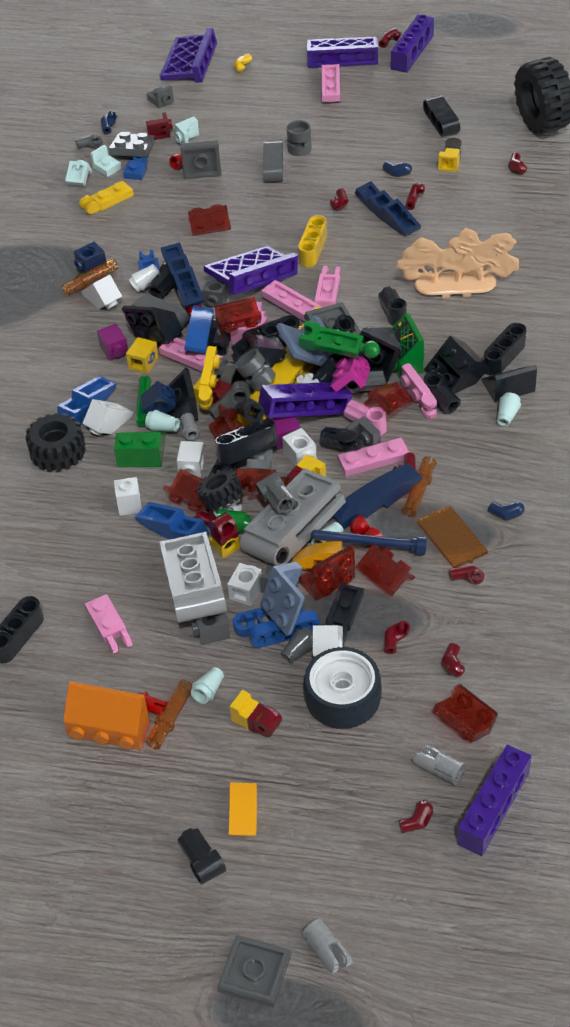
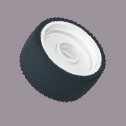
M337 647L321 652L310 661L304 677V696L310 713L320 723L336 729L358 727L369 721L378 710L382 693L381 676L378 666L369 655L358 649Z

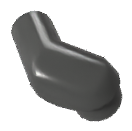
M89 135L75 140L78 149L86 146L99 148L103 141L98 135Z

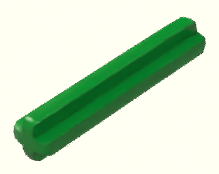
M141 376L139 378L135 419L138 427H146L145 420L147 414L142 412L141 395L151 387V378L149 376Z

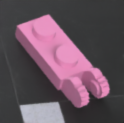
M323 266L315 296V303L321 307L336 304L340 286L341 267L336 266L334 274H329L328 266Z
M411 364L403 365L402 376H400L403 387L408 388L413 400L419 402L422 406L421 413L424 417L428 419L436 417L437 410L435 406H437V400Z
M107 594L85 603L90 618L104 643H107L113 654L118 652V645L114 640L121 637L127 648L132 646L127 629Z

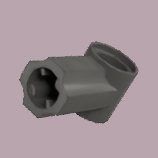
M369 371L366 385L363 388H360L355 382L352 387H347V389L351 393L384 390L385 377L383 371Z
M244 381L235 382L231 389L210 408L214 417L224 423L236 412L235 406L237 403L250 399V386ZM243 390L246 392V395L244 397H237L235 392Z
M276 472L255 483L261 498L265 502L269 501L278 513L287 514L292 511L295 500L287 491L282 479Z

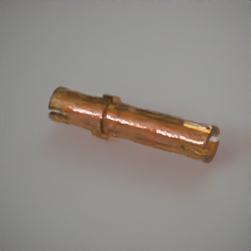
M110 258L88 272L76 275V278L62 285L64 293L70 296L82 288L86 289L91 283L118 269V266H116L118 265L117 262Z
M426 456L422 459L421 466L417 472L423 479L411 488L405 505L402 508V513L405 516L408 509H411L408 517L413 518L416 516L424 492L432 481L431 475L437 464L434 458L429 465L431 457Z
M186 680L179 681L162 714L156 717L155 726L145 740L149 747H152L155 741L154 749H160L167 734L174 729V722L191 693L192 683L189 681L186 687H184Z

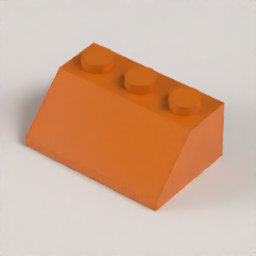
M69 682L63 720L67 736L76 740L95 741L101 745H116L126 750L142 749L150 727L144 695L78 682Z

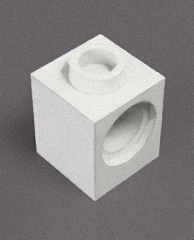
M302 428L282 437L283 453L294 466L306 454L317 459L316 444Z
M181 441L177 457L179 476L201 477L205 462L203 442Z
M137 477L114 480L119 515L139 513L142 505Z
M239 563L227 584L229 599L252 606L261 590L260 576L262 569Z
M313 626V656L316 657V655L328 649L343 647L342 626Z

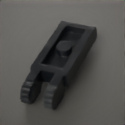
M340 583L326 618V625L343 627L344 645L348 631L351 630L364 596V588Z

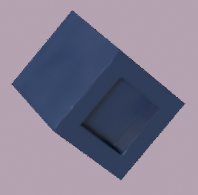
M95 241L74 251V265L78 271H82L86 276L107 267L105 251Z
M159 381L155 382L141 395L142 412L148 414L149 411L158 410L167 414L176 406L175 390Z

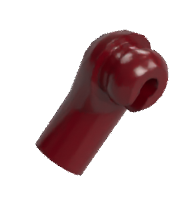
M392 28L382 35L378 43L379 46L385 48L391 38L398 40L401 32L397 28Z
M414 183L405 204L407 209L413 210L419 194L425 192L423 183Z

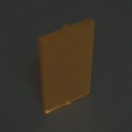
M450 505L436 512L432 511L431 514L417 520V524L453 568L473 563V560L488 554V550Z

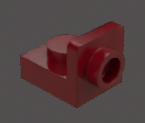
M166 112L162 113L163 118L146 121L147 134L154 135V140L171 137L170 130L173 129L171 118H167Z

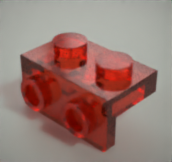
M216 204L210 208H194L188 211V221L190 222L192 236L231 230L227 205Z
M255 296L213 307L220 332L226 331L230 333L241 327L251 328L261 323L262 314L258 310Z
M396 381L391 384L385 383L380 388L375 387L367 394L369 398L364 404L367 407L378 403L389 416L408 407L413 400L409 392Z
M222 404L217 406L221 415L208 425L215 439L223 434L244 427L236 419L238 414L231 407L226 408Z
M180 469L171 487L165 485L163 490L169 494L168 498L178 504L181 501L188 503L187 507L196 512L203 510L209 513L210 511L209 508L205 507L197 492L199 482L204 481L202 478Z
M236 469L234 471L243 487L242 492H248L250 495L259 494L255 483L274 472L277 473L276 470ZM280 477L286 487L290 483V477Z
M373 544L355 567L385 592L393 596L407 578L413 580L415 577L409 572L411 567L400 559L397 563L392 559L395 554L385 546L380 549Z
M461 684L455 686L451 697L436 703L432 711L442 722L448 724L470 743L490 734L498 716L494 709Z

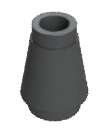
M305 626L297 629L281 652L283 658L289 663H293L313 648V632Z

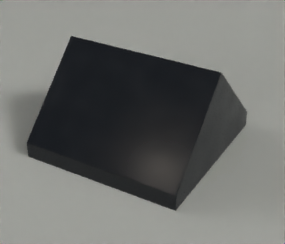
M363 328L360 333L363 336V343L365 344L368 341L376 342L380 347V352L375 358H368L363 352H360L359 356L364 357L368 361L370 371L382 370L385 382L388 383L402 346L391 328Z
M537 366L521 367L481 378L482 383L494 403L499 402L500 398L508 392L518 396L535 392Z
M185 367L168 385L175 390L176 406L167 414L181 420L180 417L183 414L191 413L196 422L199 421L196 397L189 369Z

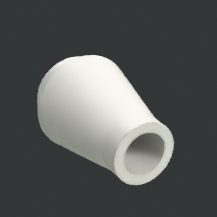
M152 264L132 274L129 281L136 291H144L160 272Z

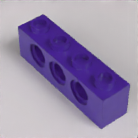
M418 14L391 50V70L405 73L410 70L434 36L433 17L424 14Z
M331 382L261 385L258 403L262 405L264 413L268 418L344 414V410L351 401L353 394L346 386L336 392L330 386Z
M508 744L506 745L458 827L457 845L483 856L530 773L532 755Z

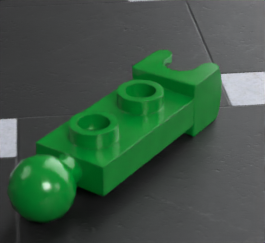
M310 321L304 322V334L299 336V346L311 351L317 349L357 359L360 352H363L368 358H375L380 352V347L376 342L368 341L364 344L362 335L322 327L319 323Z

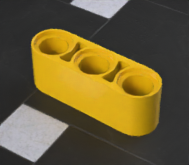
M315 215L309 219L299 242V263L303 267H313L319 259L327 239V220L324 216Z

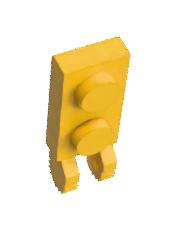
M122 180L91 196L86 195L82 197L79 201V206L84 208L88 214H93L100 210L103 211L134 195L133 189Z
M213 346L207 347L198 392L199 406L204 410L210 409L213 403L211 388L216 386L217 375H214L215 369H219L221 356H217V348Z

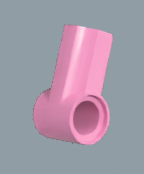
M351 400L344 410V417L356 421L364 416L380 431V436L386 433V412L383 408H370L356 400Z

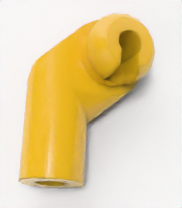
M248 53L238 57L233 63V68L238 73L244 71V65L252 62L251 55Z

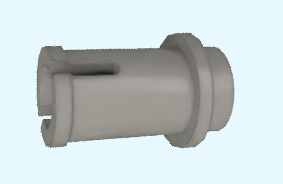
M191 413L183 414L180 417L183 436L188 440L197 439L200 429L195 424L194 416Z

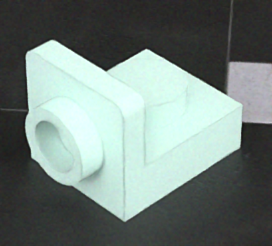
M195 117L175 124L176 132L174 136L178 143H188L189 139L199 136L198 120Z
M102 145L91 152L93 169L106 177L122 169L121 162L108 155L107 146Z
M83 160L70 161L65 179L66 184L85 187L88 174H92L89 164Z

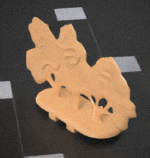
M464 228L458 237L448 241V248L440 249L431 240L425 238L417 239L411 247L406 248L402 252V259L397 261L395 267L402 270L405 279H416L414 286L422 294L442 295V298H450L451 294H463V297H471V293L488 292L496 286V278L491 273L506 278L513 271L519 270V259L507 254L508 251L513 249L517 241L509 233L492 235L484 242H481L478 233ZM429 265L433 268L434 272H427L424 267ZM484 266H488V269L483 271ZM422 269L423 273H419L418 270ZM444 270H454V272H442V271H444Z

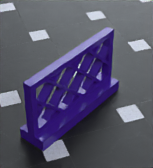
M207 28L205 34L176 37L160 74V79L194 78L196 83L203 82L217 46L214 29Z
M377 37L307 40L308 68L337 64L339 66L378 64Z
M265 246L205 265L204 272L229 286V293L237 295L272 283L274 280L278 281L296 275L298 272V255L294 253L284 255Z

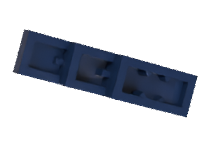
M372 181L356 188L355 195L392 229L407 236L421 228L419 222L398 198L393 200L385 190L379 191Z
M180 242L161 247L163 259L184 307L205 302L193 268L190 266Z
M409 463L370 481L345 498L346 502L333 517L346 529L353 519L359 515L368 518L383 504L386 508L390 507L423 478Z

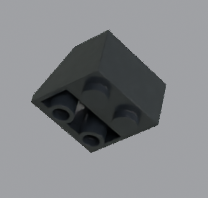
M123 306L121 308L135 338L157 342V344H169L183 330L175 312L156 307Z
M247 334L231 347L237 360L248 351L257 349L265 359L264 364H269L270 366L273 363L277 364L282 361L285 354H287L279 338L272 336Z
M449 336L424 370L427 373L431 371L439 372L443 376V382L455 394L475 385L489 366L465 342Z

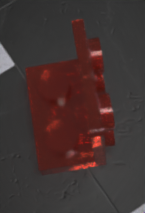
M352 545L345 547L314 565L312 570L299 577V583L316 601L322 597L329 596L334 590L339 588L340 583L349 584L355 579L354 547Z

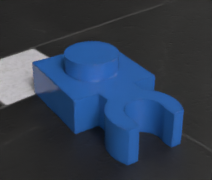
M133 156V161H128L124 169V179L142 180L147 170V156L140 159L138 156Z
M152 249L149 255H143L142 251H139V271L152 264L158 270L160 269L158 258H154V251Z

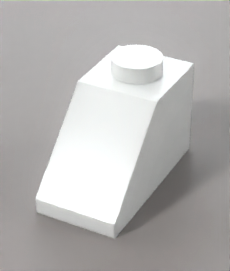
M111 275L102 278L81 291L82 295L98 309L104 306L109 309L118 304L116 300L122 297Z
M92 399L83 424L90 427L89 431L101 436L102 433L112 434L130 419L134 412L118 403Z

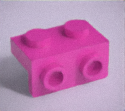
M358 356V359L352 357L348 359L343 358L336 364V370L332 375L333 379L330 385L336 392L351 380H354L360 388L366 385L370 367L364 357Z

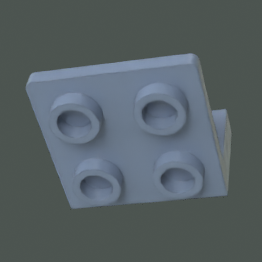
M313 316L309 320L325 327L320 317ZM281 323L276 325L280 333L279 337L286 343L289 348L288 352L294 359L322 366L334 354L317 349L311 351L301 348L299 346V336L304 334V326L299 330Z
M297 561L273 566L260 602L262 608L286 636L292 634L305 599L303 594L296 588L302 571V566Z

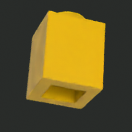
M137 337L126 353L128 369L148 374L159 358L157 342Z

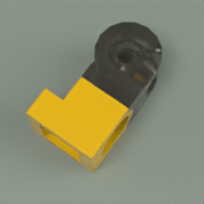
M449 138L445 141V152H439L438 170L457 172L461 159L462 141L460 139Z

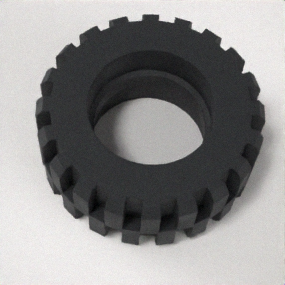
M544 57L521 65L517 70L516 80L514 81V94L520 116L523 117V122L528 125L527 127L532 132L541 135L565 128L570 123L569 74L564 70L563 64L552 57Z

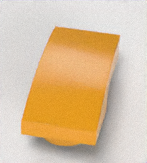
M342 541L316 543L302 548L294 555L291 563L297 561L302 566V570H309L315 568L318 560L323 562L338 561L342 551Z
M229 783L228 836L256 837L257 783Z

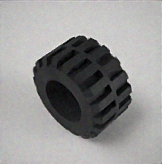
M55 413L54 415L47 414L43 418L39 417L36 422H32L30 424L31 428H27L25 439L29 455L33 464L38 466L39 469H47V472H52L53 470L60 472L62 469H70V466H75L78 464V460H82L85 453V443L80 423L74 417H69L68 414L60 415V413Z

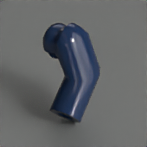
M109 111L107 115L101 118L102 131L106 135L111 133V126L117 121L118 114L115 111Z
M386 161L383 164V169L395 177H401L410 174L412 166L406 162L394 165Z
M493 501L488 507V512L507 521L519 517L525 511V507L521 502H512L502 506Z

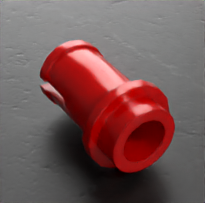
M146 691L138 693L145 696L148 712L161 718L164 717L165 713L163 710L167 712L169 705L167 701L149 696Z

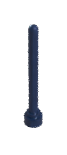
M313 530L311 532V537L317 540L403 548L414 552V555H425L426 536L416 535L415 538L411 537L409 540Z

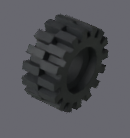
M223 469L222 472L217 470L215 474L212 472L209 474L210 477L205 476L203 478L204 481H200L199 486H197V492L205 507L209 508V510L214 508L215 510H220L221 506L226 508L227 504L230 503L232 505L234 503L233 500H238L240 498L239 495L243 493V487L236 473L231 469L229 471L228 469Z

